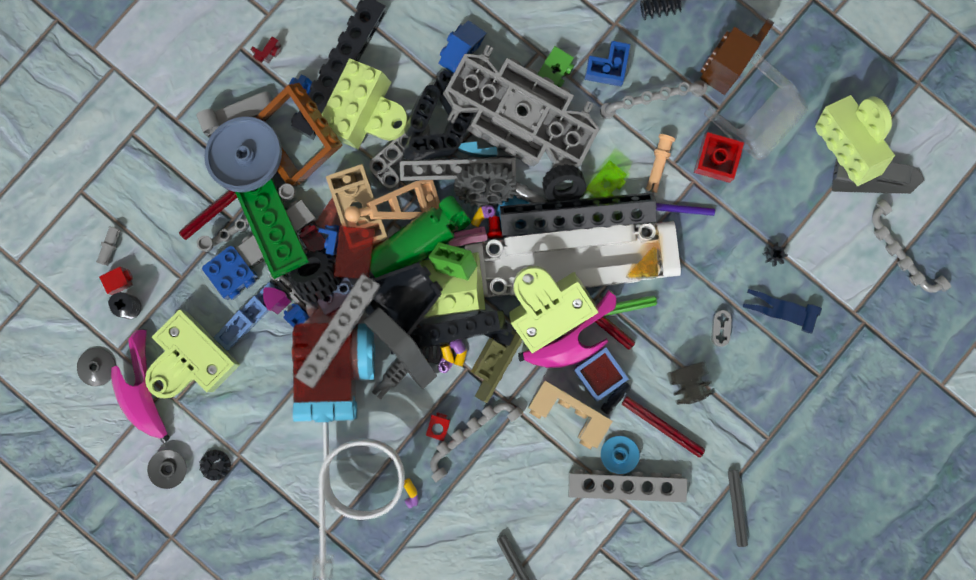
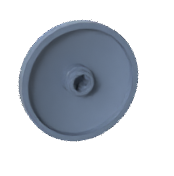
M238 117L223 123L212 133L205 148V165L210 176L221 187L234 192H248L263 186L275 175L281 162L282 147L277 134L267 123L253 117Z

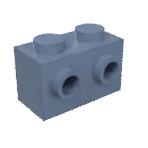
M342 276L340 285L337 286L336 291H333L330 296H326L323 300H318L326 316L338 311L350 294L349 288L352 287V284L347 277Z

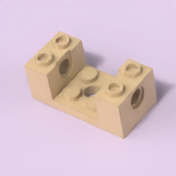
M363 164L326 176L350 250L355 253L381 244L388 239L384 223L381 219H370V216L366 215L361 216L355 222H350L345 218L346 209L352 206L354 202H360L362 208H365L367 203L375 200Z
M543 381L527 407L531 409L529 413L538 419L541 417L546 418L556 400L559 399L558 404L567 409L570 407L576 410L574 413L583 419L589 417L577 438L581 439L580 444L590 450L592 447L598 448L613 421L552 384Z

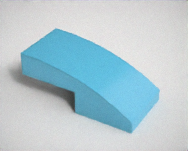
M477 142L461 143L458 148L459 152L472 157H497V147L478 149Z

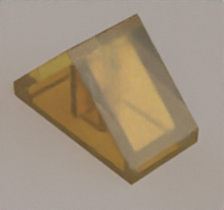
M654 246L626 276L627 279L658 277L657 249Z

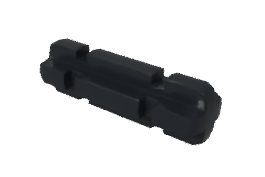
M627 382L621 384L619 389H616L607 399L608 402L602 405L601 410L607 415L610 414L613 410L612 408L617 406L625 396L624 394L631 389V386Z

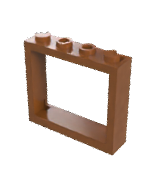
M300 83L287 85L255 117L266 122L291 97L325 146L300 171L297 170L282 148L281 162L277 171L285 183L293 187L302 184L343 146L337 138V134L333 132L326 118L322 116L317 109V105L306 93V89Z

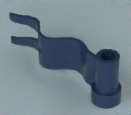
M748 289L747 293L764 300L773 308L743 303L744 308L758 311L772 318L789 321L802 326L801 331L813 333L817 317L820 316L822 311L821 307L811 304L803 307L793 302L779 300L765 293Z

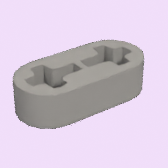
M725 310L716 312L712 321L711 341L718 347L725 346L730 341L732 318L730 313ZM721 314H724V318H727V321L723 322V327H720L721 321L717 320ZM720 330H722V336L725 337V340L721 343L716 339V336L720 335Z

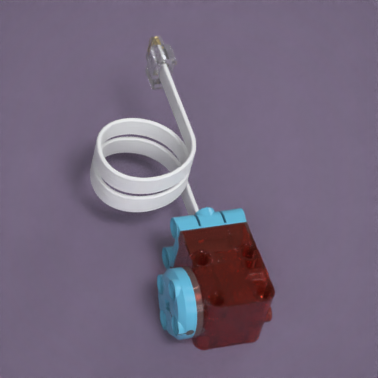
M301 323L294 325L292 332L293 421L304 422L313 420L315 422H323L324 462L319 475L320 555H315V559H312L313 580H332L334 576V555H326L325 498L334 510L346 517L371 519L388 512L397 503L404 486V467L399 455L393 448L381 441L356 439L342 444L329 454V422L357 419L356 380L375 379L374 332L365 323H357L315 388L310 387L295 376L330 323ZM369 445L380 448L389 454L394 460L399 474V486L395 497L387 505L371 511L354 510L343 505L335 497L329 478V465L339 451L350 446Z

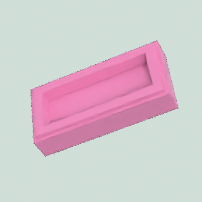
M485 227L453 232L455 238L449 242V245L457 247L487 241Z

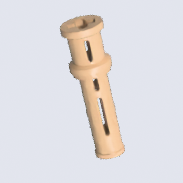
M659 134L658 136L660 139L657 149L654 150L656 157L645 189L647 191L652 189L654 193L658 192L666 159H669L671 156L670 149L672 143L675 142L674 137L665 134Z

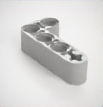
M262 92L217 111L213 109L202 110L196 116L203 133L210 138L220 125L238 117L255 118L272 101L269 92Z
M427 124L422 136L430 135L429 124ZM405 133L398 139L393 140L369 163L372 174L388 191H395L400 186V179L393 168L401 159L405 158L403 155V148L405 146L402 145V141L409 138ZM396 151L398 155L396 158L391 159L388 157V153ZM382 163L384 166L381 171H375L374 165ZM389 177H394L396 182L394 185H387L386 180Z

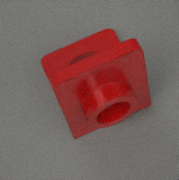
M436 412V415L432 414L426 436L444 441L450 424V420L447 419L448 415ZM434 424H441L443 426L442 434L435 435L432 432Z

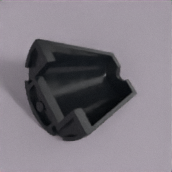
M418 262L371 279L381 287L365 311L369 316L379 307L410 336L442 295L441 291L443 289L437 281L432 282L429 278L432 274L425 265L422 267Z

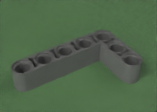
M379 307L364 320L365 324L393 351L412 379L422 389L437 377L414 341Z

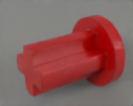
M489 217V233H487V238L499 239L504 237L502 232H500V217Z

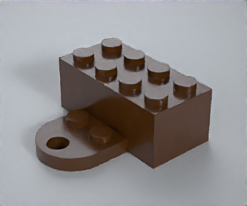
M768 18L757 35L753 33L751 37L736 27L731 32L727 30L700 72L703 75L700 80L725 95L740 77L775 22Z

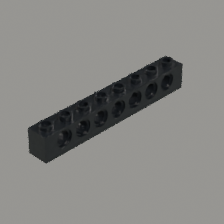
M360 0L358 2L357 11L354 16L352 15L349 18L346 31L341 32L338 37L339 43L336 48L331 49L327 64L322 65L319 71L320 76L317 81L314 80L312 82L309 97L317 105V109L321 114L349 58L359 62L386 15L387 9L382 3L376 0ZM368 15L371 17L367 22L361 21L363 16ZM356 31L361 32L360 37H358V38H353V37H352V34H353L354 32H356ZM347 47L352 48L351 53H349V54H344V53H343V50H344L345 48H347ZM338 63L343 65L340 70L333 69ZM333 80V84L330 87L324 86L325 81ZM317 96L324 97L321 103L315 102ZM301 111L295 113L291 119L292 128L314 140L316 133Z
M651 192L500 206L502 236H515L525 233L531 235L536 232L552 233L558 230L572 231L580 228L592 229L593 227L608 228L614 225L629 226L636 223L649 224L656 222V199L654 193ZM519 219L524 220L523 222H517Z

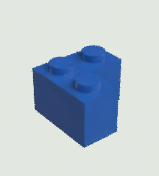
M469 20L464 25L460 24L455 32L452 31L447 38L448 44L441 50L439 54L441 59L438 64L454 74L464 54H473L481 46L487 32Z
M611 41L607 59L589 56L584 80L621 87L624 82L630 44Z

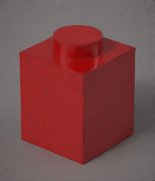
M118 267L99 276L106 293L109 295L133 286L131 272L123 267Z

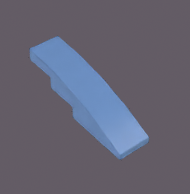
M272 281L268 282L265 286L279 289ZM263 289L253 296L241 310H238L213 337L227 351L269 312L264 303Z

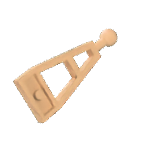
M420 180L367 203L365 208L348 207L345 211V218L350 222H355L361 216L369 215L370 219H415L431 207L438 209L440 201L433 180ZM415 189L421 212H401L397 196ZM389 201L392 212L377 211V205Z

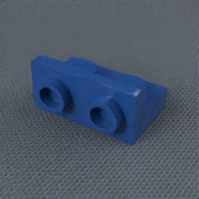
M325 225V228H319L318 232L329 234L324 245L326 254H343L346 236L342 226Z

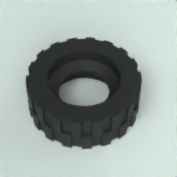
M558 165L555 168L553 167L543 177V190L545 197L550 202L580 199L586 191L583 173L574 165ZM562 181H573V185L567 189H555V186Z

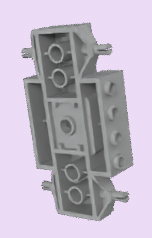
M486 45L481 55L464 54L443 93L452 107V111L447 118L448 121L451 120L452 123H455L458 114L461 112L476 113L467 130L473 135L488 141L491 145L501 148L509 155L519 158L524 163L535 166L539 163L544 152H546L554 168L564 164L574 165L575 167L581 166L599 131L598 126L589 117L594 104H590L587 101L581 112L566 111L574 95L570 94L571 91L569 89L554 85V81L538 76L535 70L520 66L521 63L513 58H506L499 71H497L489 61V56L494 50L492 47L489 49V45ZM519 106H524L527 109L526 116H520L517 113Z

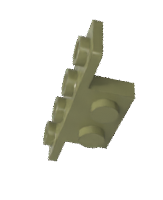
M517 332L510 346L505 344L502 346L489 338L470 371L484 379L475 397L485 403L492 397L495 388L522 343V338Z

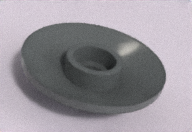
M89 349L78 359V376L87 385L102 386L111 380V368L116 366L115 360L104 349ZM95 363L97 368L93 371L91 366Z
M173 450L157 452L151 457L147 466L150 481L162 489L178 486L184 480L187 471L184 458ZM168 465L172 467L170 473L166 471V466Z

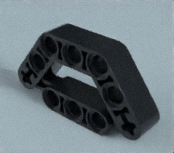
M442 71L433 84L427 85L418 96L404 127V132L409 137L403 148V155L406 159L414 161L449 157L461 145L473 113L470 112L459 113L455 123H452L451 120L448 121L443 134L422 136L438 99L448 116L452 111L451 105L443 95L453 76L451 72Z

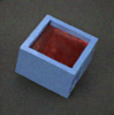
M606 347L573 369L596 402L628 380V377Z

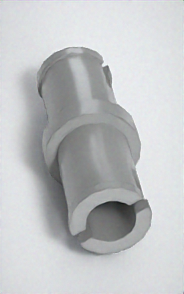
M109 226L105 240L101 242L102 248L96 260L97 263L109 265L113 250L117 248L115 245L121 232L120 229Z

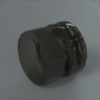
M705 361L666 373L671 386H680V389L673 392L674 396L683 395L682 398L675 400L677 405L696 403L716 393L715 388L705 389V386L713 383L712 380L703 381L701 378L709 373Z

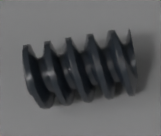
M681 0L640 1L643 20H646L647 14L653 19L654 13H657L658 18H661L662 12L667 17L670 10L673 15H676V9H679L680 13L682 11Z
M117 292L108 300L110 311L117 317L134 319L142 310L140 300L130 294Z

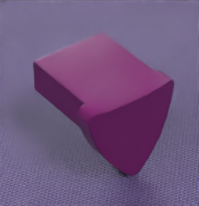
M271 287L263 289V299L267 309L275 312L277 315L292 302L287 297V294L279 289Z

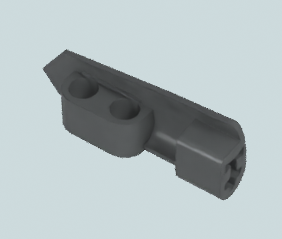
M836 158L832 191L911 194L925 179L919 169H913L909 165L890 162L882 175L857 186L849 178L847 171L838 163Z

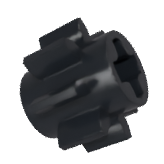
M778 242L774 243L773 248L771 245H767L768 251L762 253L767 258L765 263L771 262L772 267H775L777 262L781 265L784 264L783 258L788 256L784 252L786 247H779ZM774 252H778L776 258H773L772 256Z

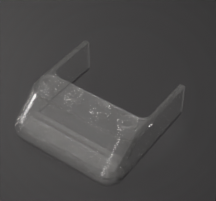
M757 54L751 63L779 88L741 129H736L711 106L704 115L729 137L744 142L743 149L757 160H763L769 156L807 113L808 105L796 86L762 56Z

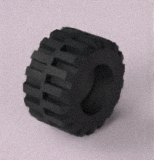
M320 250L310 251L306 254L309 262L288 272V280L302 300L316 302L319 299H325L326 296H330L333 291H336L337 286L341 283L342 275L330 254Z

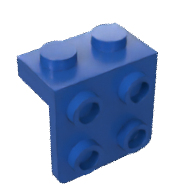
M233 246L226 248L202 267L203 272L226 300L237 298L241 294L240 291L245 287L248 289L253 286L258 278L257 274L249 268Z

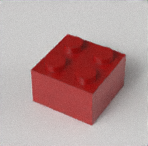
M707 132L703 137L693 173L728 183L732 182L735 179L744 142Z

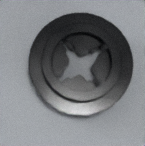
M210 450L203 454L199 461V470L203 477L210 481L221 480L230 471V459L221 450ZM220 459L217 465L219 467V470H210V467L212 466L210 461L215 462Z

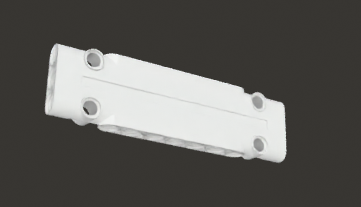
M674 221L642 225L631 224L629 226L614 225L608 228L596 227L592 229L504 238V240H491L465 245L466 250H470L472 253L479 252L484 297L516 296L514 292V279L523 268L529 266L544 268L556 283L575 272L585 288L634 283L646 279L651 280L681 275ZM643 228L649 229L650 237H644L641 230ZM497 245L500 251L497 254H492L489 251V247ZM647 266L655 268L654 275H649L646 272ZM525 274L523 281L531 282L534 276L532 274ZM500 282L504 285V289L501 292H496L493 289V285Z

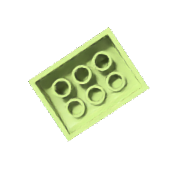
M479 252L472 253L477 267L468 280L436 272L430 260H424L419 263L422 267L425 265L432 274L429 276L432 282L437 281L443 289L441 291L442 295L424 318L486 310Z

